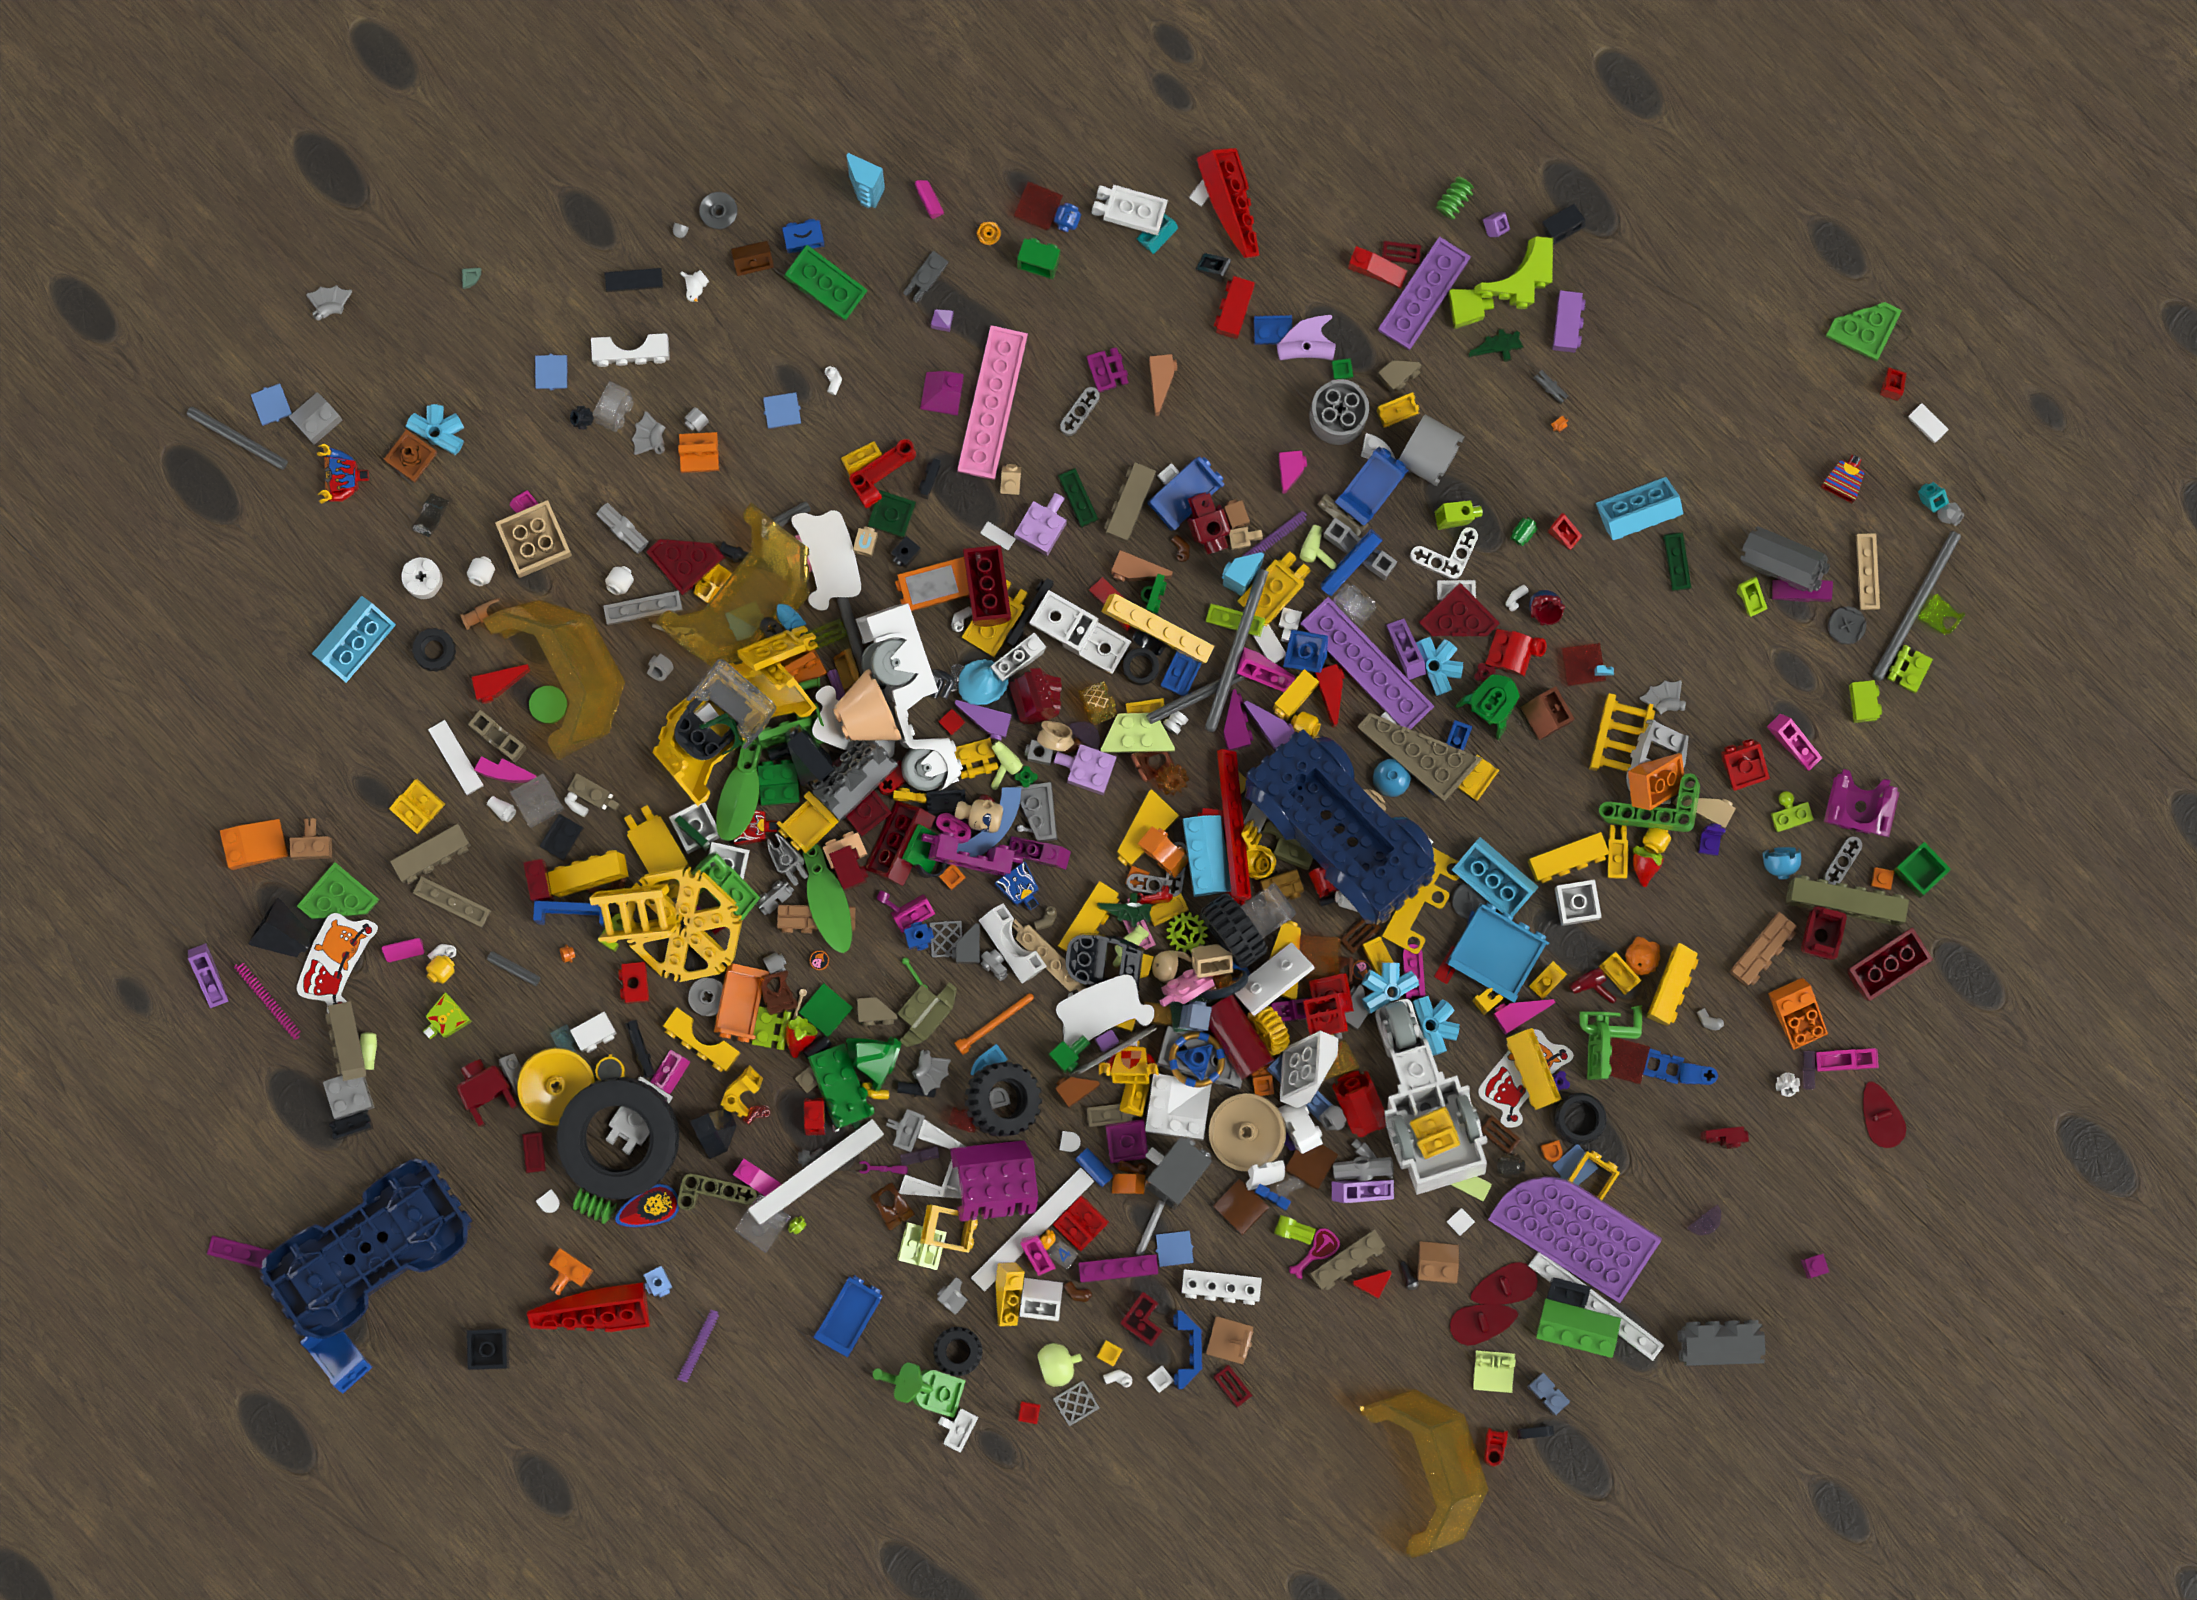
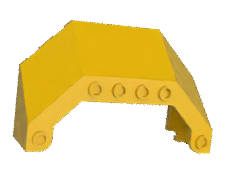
M744 661L742 664L737 665L728 663L668 712L666 716L667 724L662 727L658 737L660 742L658 746L654 747L652 753L697 806L708 800L710 791L706 784L712 768L727 755H722L721 753L732 748L735 736L731 743L727 744L713 758L698 760L687 754L676 742L674 729L687 706L717 679L730 690L729 684L736 682L742 693L755 686L759 689L758 694L746 699L744 702L752 711L747 714L743 720L744 724L738 730L743 741L751 737L757 729L765 725L772 717L796 713L801 718L810 716L817 707L794 677L779 662L757 671L750 668ZM706 697L701 702V704L695 709L696 711L706 702H709L719 716L725 714V712L722 711L708 697ZM725 724L710 726L721 738L730 728Z

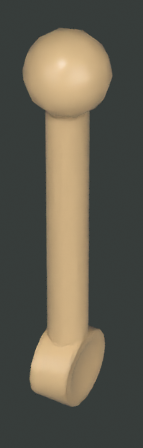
M800 989L798 992L800 996L793 1019H796L803 996L807 994L805 989Z

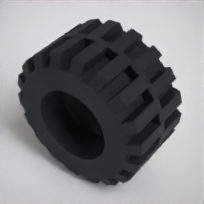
M952 1327L943 1331L938 1336L934 1344V1358L939 1368L945 1373L953 1376L967 1375L979 1365L982 1358V1345L977 1335L971 1330L963 1327ZM954 1340H962L969 1346V1356L962 1363H954L947 1357V1346Z

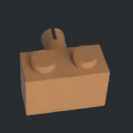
M304 819L305 836L290 838V857L293 860L332 858V839L329 836H316V819Z

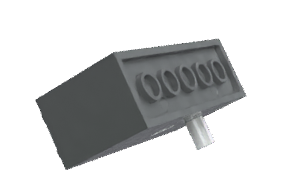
M1187 1136L1185 1139L1180 1137L1165 1157L1153 1147L1145 1156L1158 1166L1146 1181L1145 1188L1174 1210L1212 1162L1210 1159L1211 1155L1204 1149L1199 1151L1195 1148L1194 1145L1196 1143Z

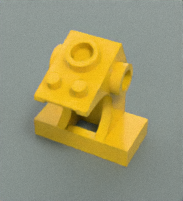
M749 1065L726 1088L721 1105L724 1106L723 1108L729 1112H738L737 1116L742 1117V1115L747 1116L749 1109L742 1103L740 1095L744 1091L749 1090L755 1094L760 1089L763 1078Z

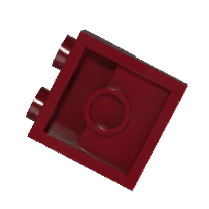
M1744 1126L1707 1130L1700 1133L1701 1141L1706 1140L1707 1144L1720 1141L1721 1146H1726L1727 1149L1741 1147V1143L1749 1142L1748 1131L1744 1130Z

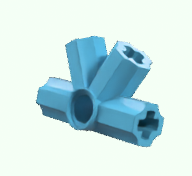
M431 404L427 406V420L416 413L410 416L406 424L407 429L427 439L430 444L437 445L453 455L459 453L464 441L453 434L464 429V426L456 413L443 420L444 407L438 404ZM433 431L440 433L437 437L430 436Z
M1431 637L1416 642L1424 659L1426 674L1436 696L1451 691L1452 689L1447 677L1461 679L1463 662L1449 660L1457 651V648L1446 639L1442 641L1437 649H1435ZM1430 662L1437 663V671L1429 669L1428 665Z
M1382 963V976L1369 970L1363 978L1362 985L1373 992L1361 999L1362 1004L1368 1013H1372L1419 986L1418 979L1412 971L1399 977V963ZM1389 987L1394 991L1392 997H1389L1387 994Z
M1429 996L1412 1001L1420 1024V1030L1424 1038L1428 1040L1432 1055L1435 1056L1446 1052L1443 1038L1456 1041L1459 1034L1460 1024L1446 1021L1455 1010L1443 999L1433 1009ZM1426 1022H1431L1433 1024V1031H1429L1426 1029Z

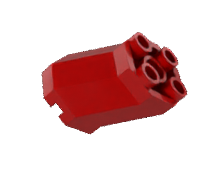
M1354 1070L1338 1078L1339 1083L1337 1085L1334 1083L1332 1088L1352 1134L1364 1137L1368 1133L1385 1128V1110L1368 1071H1363L1364 1074H1360L1359 1071Z

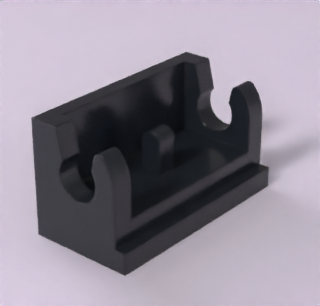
M1572 204L1542 221L1543 230L1548 238H1553V245L1585 228V218L1576 205Z
M965 789L927 792L928 813L955 812L958 802H966Z
M368 1110L329 1123L333 1131V1139L336 1141L374 1129Z
M1552 1277L1546 1299L1585 1308L1591 1287Z

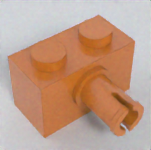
M559 1248L549 1263L550 1266L559 1271V1275L549 1289L560 1295L569 1281H574L583 1287L594 1270Z

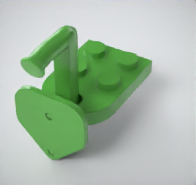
M820 677L798 684L803 690L813 687L820 688ZM814 703L817 707V714L801 718L796 714L798 721L791 723L790 721L780 723L779 727L762 729L761 733L757 734L762 749L786 742L785 736L788 730L799 724L818 744L825 743L817 739L812 732L814 721L819 718L820 724L824 726L817 703Z
M716 850L705 857L691 873L695 875L699 869L701 873L705 872L736 902L735 905L739 907L737 911L733 912L734 915L742 916L739 921L746 917L760 899L753 889L730 866L726 865ZM700 888L699 894L705 891L706 888ZM710 893L712 897L720 904V901L712 893Z
M1642 1005L1631 1007L1634 1014L1633 1027L1609 1026V1018L1621 1017V1013L1580 1012V1027L1589 1034L1587 1080L1609 1079L1611 1074L1609 1061L1612 1053L1610 1037L1637 1039L1641 1036ZM1588 1017H1596L1593 1025L1588 1024Z
M905 1363L900 1370L899 1376L883 1372L881 1369H875L873 1372L875 1380H882L896 1385L894 1397L897 1401L909 1403L913 1399L914 1403L920 1408L955 1418L966 1380L930 1369L921 1372L919 1366L912 1363Z

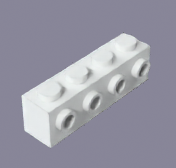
M1184 1269L1181 1293L1185 1294V1298L1197 1299V1295L1205 1296L1204 1300L1216 1301V1297L1224 1298V1302L1235 1303L1237 1299L1243 1300V1304L1255 1305V1302H1259L1262 1278Z

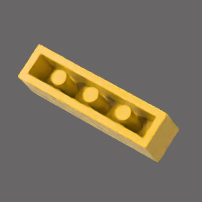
M1600 832L1530 858L1528 863L1535 881H1541L1543 884L1553 880L1552 876L1557 874L1560 877L1570 874V870L1577 867V870L1586 868L1589 862L1595 861V864L1606 860L1605 856H1608L1610 853Z
M610 850L606 852V855L591 856L586 861H574L567 867H555L554 871L548 872L551 894L557 897H564L629 877L625 855L617 852V850Z
M1099 881L1059 943L1058 948L1067 953L1068 944L1074 937L1084 933L1099 934V931H1097L1099 925L1102 924L1104 926L1109 915L1106 910H1100L1097 903L1118 904L1120 901L1117 898L1119 893Z
M1533 1028L1506 1038L1508 1050L1514 1056L1515 1067L1521 1073L1522 1084L1527 1089L1530 1095V1104L1535 1110L1562 1100Z

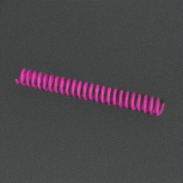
M242 963L238 967H236V964L234 966V969H237V972H239V975H242L244 981H247L246 983L249 984V987H251V989L254 990V992H257L256 995H259L261 1001H264L263 1004H266V1007H269L268 1010H271L273 1016H276V1019H278V1022H281L283 1028H286L285 1030L288 1031V1034H290V1036L293 1037L294 1040L298 1039L300 1036L296 1037V1035L300 1033L301 1030L293 1034L298 1029V1027L295 1028L293 1031L291 1030L296 1026L295 1024L292 1027L288 1028L291 1024H293V1022L286 1025L291 1019H288L286 1022H284V1020L287 1019L288 1016L281 1019L284 1015H286V1013H283L281 1016H279L284 1010H281L279 1013L276 1014V1012L281 1009V1007H279L278 1009L274 1010L279 1004H276L274 1007L271 1008V1006L275 1004L276 1001H274L270 1005L268 1004L272 1000H274V998L266 1002L271 997V995H269L267 998L264 999V997L268 995L269 992L261 996L266 991V989H264L261 993H259L260 990L264 988V986L256 990L259 986H261L262 983L254 987L259 982V980H257L254 984H252V982L255 981L257 977L249 981L252 977H254V975H251L249 978H247L252 972H249L247 975L244 976V974L248 972L249 969L242 972L247 966H244L242 969H240V967H242L244 963Z

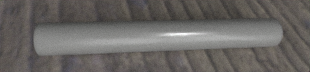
M1158 1200L1136 1254L1143 1256L1165 1202Z

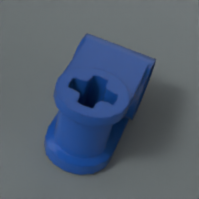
M1681 1063L1680 1083L1711 1085L1718 1078L1717 1071L1712 1067ZM1708 1071L1713 1075V1078L1709 1081L1704 1077V1074Z

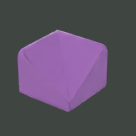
M1495 212L1483 219L1488 237H1498L1510 230L1505 212Z
M935 310L931 328L950 332L953 311Z
M1109 1030L1095 1039L1103 1053L1119 1043L1113 1030Z

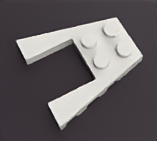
M923 1121L918 1139L948 1149L966 1147L928 1121ZM951 1159L942 1187L905 1175L899 1193L961 1199L958 1167L953 1168Z

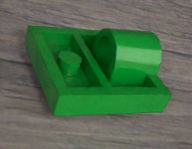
M1157 574L1154 586H1147L1141 591L1142 603L1147 605L1146 610L1153 614H1158L1161 605L1159 596L1164 595L1167 582L1164 581L1165 575ZM1148 591L1151 592L1149 600L1144 597V594Z

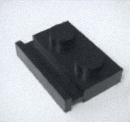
M559 813L540 847L564 861L584 828Z

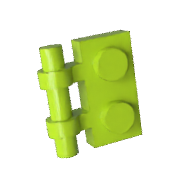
M1903 645L1901 651L1899 650L1896 655L1897 659L1894 665L1889 669L1890 673L1887 679L1894 682L1896 677L1901 678L1898 685L1916 694L1933 659L1918 651H1915L1911 657L1908 655L1910 647ZM1904 661L1909 663L1905 672L1901 670Z
M759 1006L754 1030L756 1039L752 1040V1045L771 1048L772 1041L778 1042L777 1049L784 1051L785 1043H787L785 1035L788 1021H790L791 1012L784 1011L783 1018H777L778 1013L769 1015L767 1008ZM776 1024L781 1025L779 1035H774Z

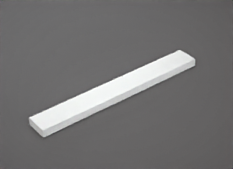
M873 1119L757 1202L748 1211L759 1226L884 1136V1133Z
M1080 1168L971 1279L985 1292L996 1281L998 1263L1015 1262L1024 1253L1020 1245L1022 1238L1034 1235L1040 1237L1094 1180Z
M1540 1252L1536 1254L1528 1265L1549 1282H1551L1552 1277L1585 1285L1562 1266ZM1592 1289L1590 1290L1585 1309L1620 1317L1621 1323L1618 1335L1653 1361L1664 1347V1344Z

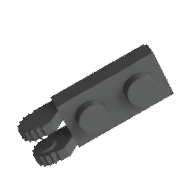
M933 251L912 278L911 283L903 294L908 296L914 287L917 286L920 290L913 299L917 303L924 293L928 292L949 261Z

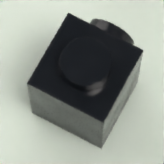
M905 536L891 552L892 561L899 567L903 565L907 568L921 552V548L909 537Z

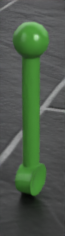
M907 957L903 958L902 963L907 966L919 986L924 985L928 989L909 964V959Z

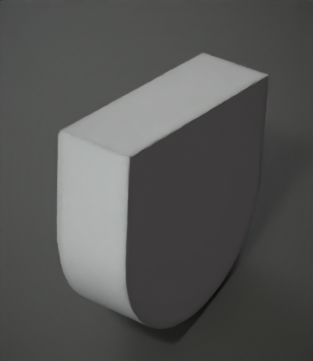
M998 1087L990 1092L989 1101L992 1109L1011 1104L1005 1089Z

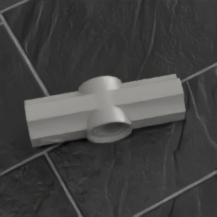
M609 503L603 505L596 515L610 527L612 533L621 541L623 540L637 554L646 548L649 543L647 539L635 529V526L625 516H621Z
M1360 1156L1355 1158L1354 1161L1336 1162L1333 1164L1335 1180L1356 1178L1358 1181H1368L1374 1176L1393 1175L1394 1172L1391 1157L1370 1159L1368 1156Z

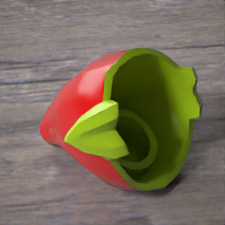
M1636 846L1632 849L1634 854V871L1637 874L1640 885L1647 887L1652 877L1662 866L1664 856L1661 854H1651L1644 847Z
M800 1016L788 1021L786 1026V1041L793 1058H797L799 1053L811 1044L818 1034L817 1029L808 1023L806 1018H801Z

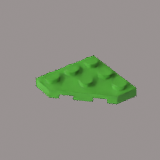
M1884 302L1877 306L1835 318L1826 337L1877 362L1902 310Z
M334 862L297 907L311 919L328 918L333 913H339L342 916L366 915L379 899Z

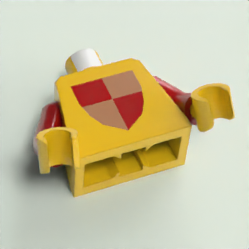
M1139 1041L1112 1055L1107 1062L1099 1064V1074L1106 1073L1107 1076H1110L1111 1072L1113 1083L1150 1084L1149 1075H1159L1157 1063L1152 1055L1146 1053V1048L1139 1047Z

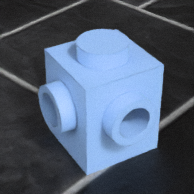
M662 1266L644 1274L647 1281L644 1285L649 1294L653 1293L654 1296L659 1295L661 1298L670 1293L669 1289L673 1287Z

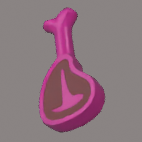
M1325 1228L1319 1229L1314 1235L1313 1247L1308 1255L1298 1265L1290 1266L1289 1272L1296 1274L1297 1278L1302 1279L1303 1270L1313 1260L1326 1259L1338 1251L1340 1247L1339 1239L1330 1230Z

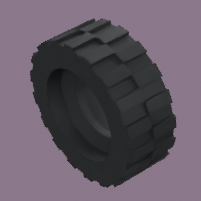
M428 628L416 636V640L412 645V653L422 668L431 672H439V670L446 669L454 661L456 646L451 636L444 630ZM430 641H439L443 645L444 651L441 657L431 659L426 656L425 647Z

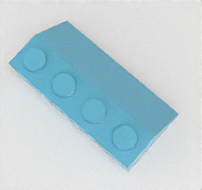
M848 153L846 157L849 177L858 201L866 208H876L885 189L883 168Z
M1667 477L1596 503L1605 529L1612 540L1620 539L1626 535L1639 532L1642 529L1674 519L1683 514L1680 496Z
M361 596L315 649L312 655L347 683L396 624L374 604Z
M1221 815L1183 818L1194 897L1231 892Z
M1481 837L1452 869L1453 872L1501 913L1505 912L1512 917L1538 888L1533 881Z

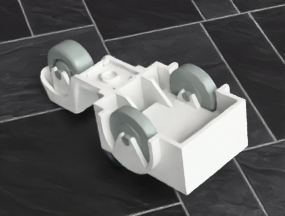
M909 604L895 605L857 618L856 621L863 639L862 643L874 640L862 654V672L864 673L870 669L872 671V678L876 679L878 685L886 686L881 691L892 713L896 728H898L901 735L900 743L905 748H911L902 760L901 771L903 778L911 787L917 790L929 791L936 789L940 791L947 788L951 783L959 781L960 770L963 769L960 759H956L954 753L956 746L953 740L950 741L949 738L913 739L912 736L915 735L914 729L911 724L908 725L906 718L909 717L907 710L923 697L930 695L937 699L944 686V680L947 682L940 696L947 699L953 688L954 678L943 670L930 669Z
M1402 999L1375 1011L1377 1027L1387 1056L1392 1058L1400 1081L1398 1085L1399 1094L1388 1097V1110L1385 1111L1386 1126L1401 1169L1408 1168L1416 1194L1418 1195L1485 1174L1487 1162L1481 1145L1487 1143L1486 1136L1482 1137L1480 1120L1475 1107L1470 1101L1469 1085L1461 1087L1457 1076L1445 1079L1443 1072H1438L1428 1040L1424 1038L1420 1030L1413 1004L1410 1000ZM1446 1106L1458 1134L1460 1145L1425 1160L1417 1144L1418 1139L1410 1125V1121Z

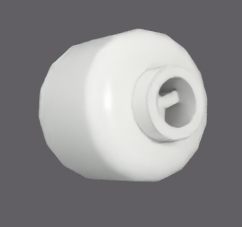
M482 556L481 558L473 559L467 571L469 581L477 586L488 584L493 576L495 567L487 557Z
M625 566L614 567L605 582L607 589L611 593L619 595L625 594L628 591L634 578L629 568Z

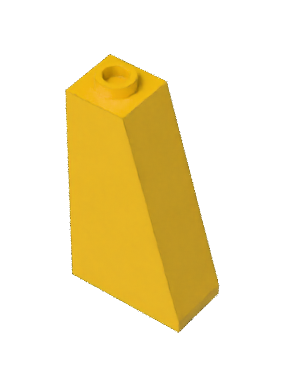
M1152 789L1148 792L1117 851L1119 855L1117 859L1124 866L1128 864L1131 867L1145 853L1138 843L1152 826L1157 830L1161 828L1166 831L1179 818V815Z
M1289 920L1286 923L1282 922L1269 960L1291 942L1300 951L1301 928L1297 927V923ZM1298 982L1280 996L1289 1000H1296Z

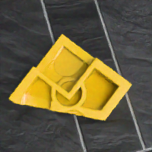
M718 564L697 583L694 594L715 607L735 574Z

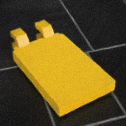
M1291 552L1282 560L1277 561L1275 559L1266 569L1269 573L1255 612V616L1266 619L1265 627L1304 586L1305 581L1303 579L1311 572L1310 568L1303 564L1294 573L1289 567L1297 558ZM1252 585L1237 601L1244 609Z
M1006 580L1008 590L1012 583ZM1020 589L1015 599L1009 597L1011 619L1008 622L997 626L981 627L974 625L972 620L962 638L995 658L1008 633L1013 629L1023 613L1024 605L1022 603L1028 593Z
M805 626L794 628L791 632L786 630L737 650L738 657L754 671H757L804 652L806 649L811 651L817 648L818 645L815 641L809 643L810 640L816 639V635L809 633L803 634L800 637L801 633L808 632Z
M648 805L641 808L647 821L640 825H636L631 814L624 818L630 829L627 831V836L648 873L689 866L661 816H654Z

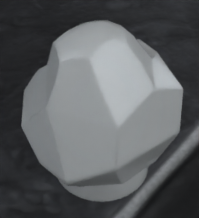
M1949 503L1937 510L1938 519L1941 522L1953 524L1954 526H1957L1964 517V513L1961 512L1957 503Z

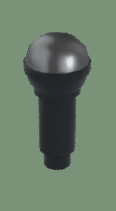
M1403 1261L1400 1265L1406 1278V1287L1409 1290H1415L1419 1285V1281L1412 1275L1408 1264Z

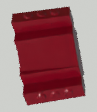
M1041 668L1030 669L1031 672H1024L1023 676L1015 678V682H1009L1017 714L1024 725L1037 722L1042 723L1059 715L1061 707L1060 692L1062 689L1061 678L1047 675Z

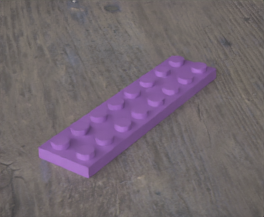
M1329 597L1300 623L1309 633L1328 636L1327 652L1398 725L1411 730L1435 707Z

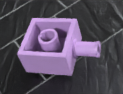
M1054 493L1047 507H1043L1033 501L1014 533V538L1048 556L1066 526V519L1056 513L1065 499L1059 494Z
M1080 744L1076 756L1071 757L1057 752L1054 763L1070 768L1068 784L1104 796L1116 762V756Z

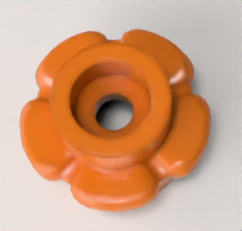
M1561 416L1551 424L1554 428L1553 431L1557 429L1560 432L1568 426L1566 424L1568 419L1566 420L1564 416Z
M565 944V947L560 948L563 962L572 963V958H575L573 948L568 947L567 944Z

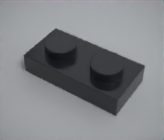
M934 458L932 463L929 462L926 467V480L921 481L918 489L921 491V497L925 499L929 498L941 467V460Z

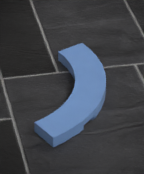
M1002 787L1000 805L1003 807V815L999 830L996 833L981 831L968 842L958 843L957 853L958 851L970 853V857H977V855L987 852L988 849H991L1004 837L1016 817L1021 799V787Z

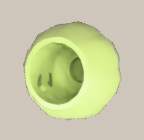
M1056 1343L1045 1345L1037 1355L1046 1384L1053 1387L1069 1383L1074 1374L1073 1364L1082 1361L1081 1354L1070 1356L1068 1349L1064 1345Z

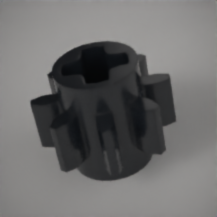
M577 406V409H573L570 414V421L573 427H578L579 430L587 429V426H591L594 420L592 411H590V408H585V406Z

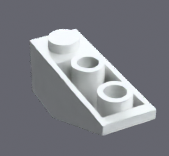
M1033 633L991 665L990 668L1003 682L1041 656L1046 646Z

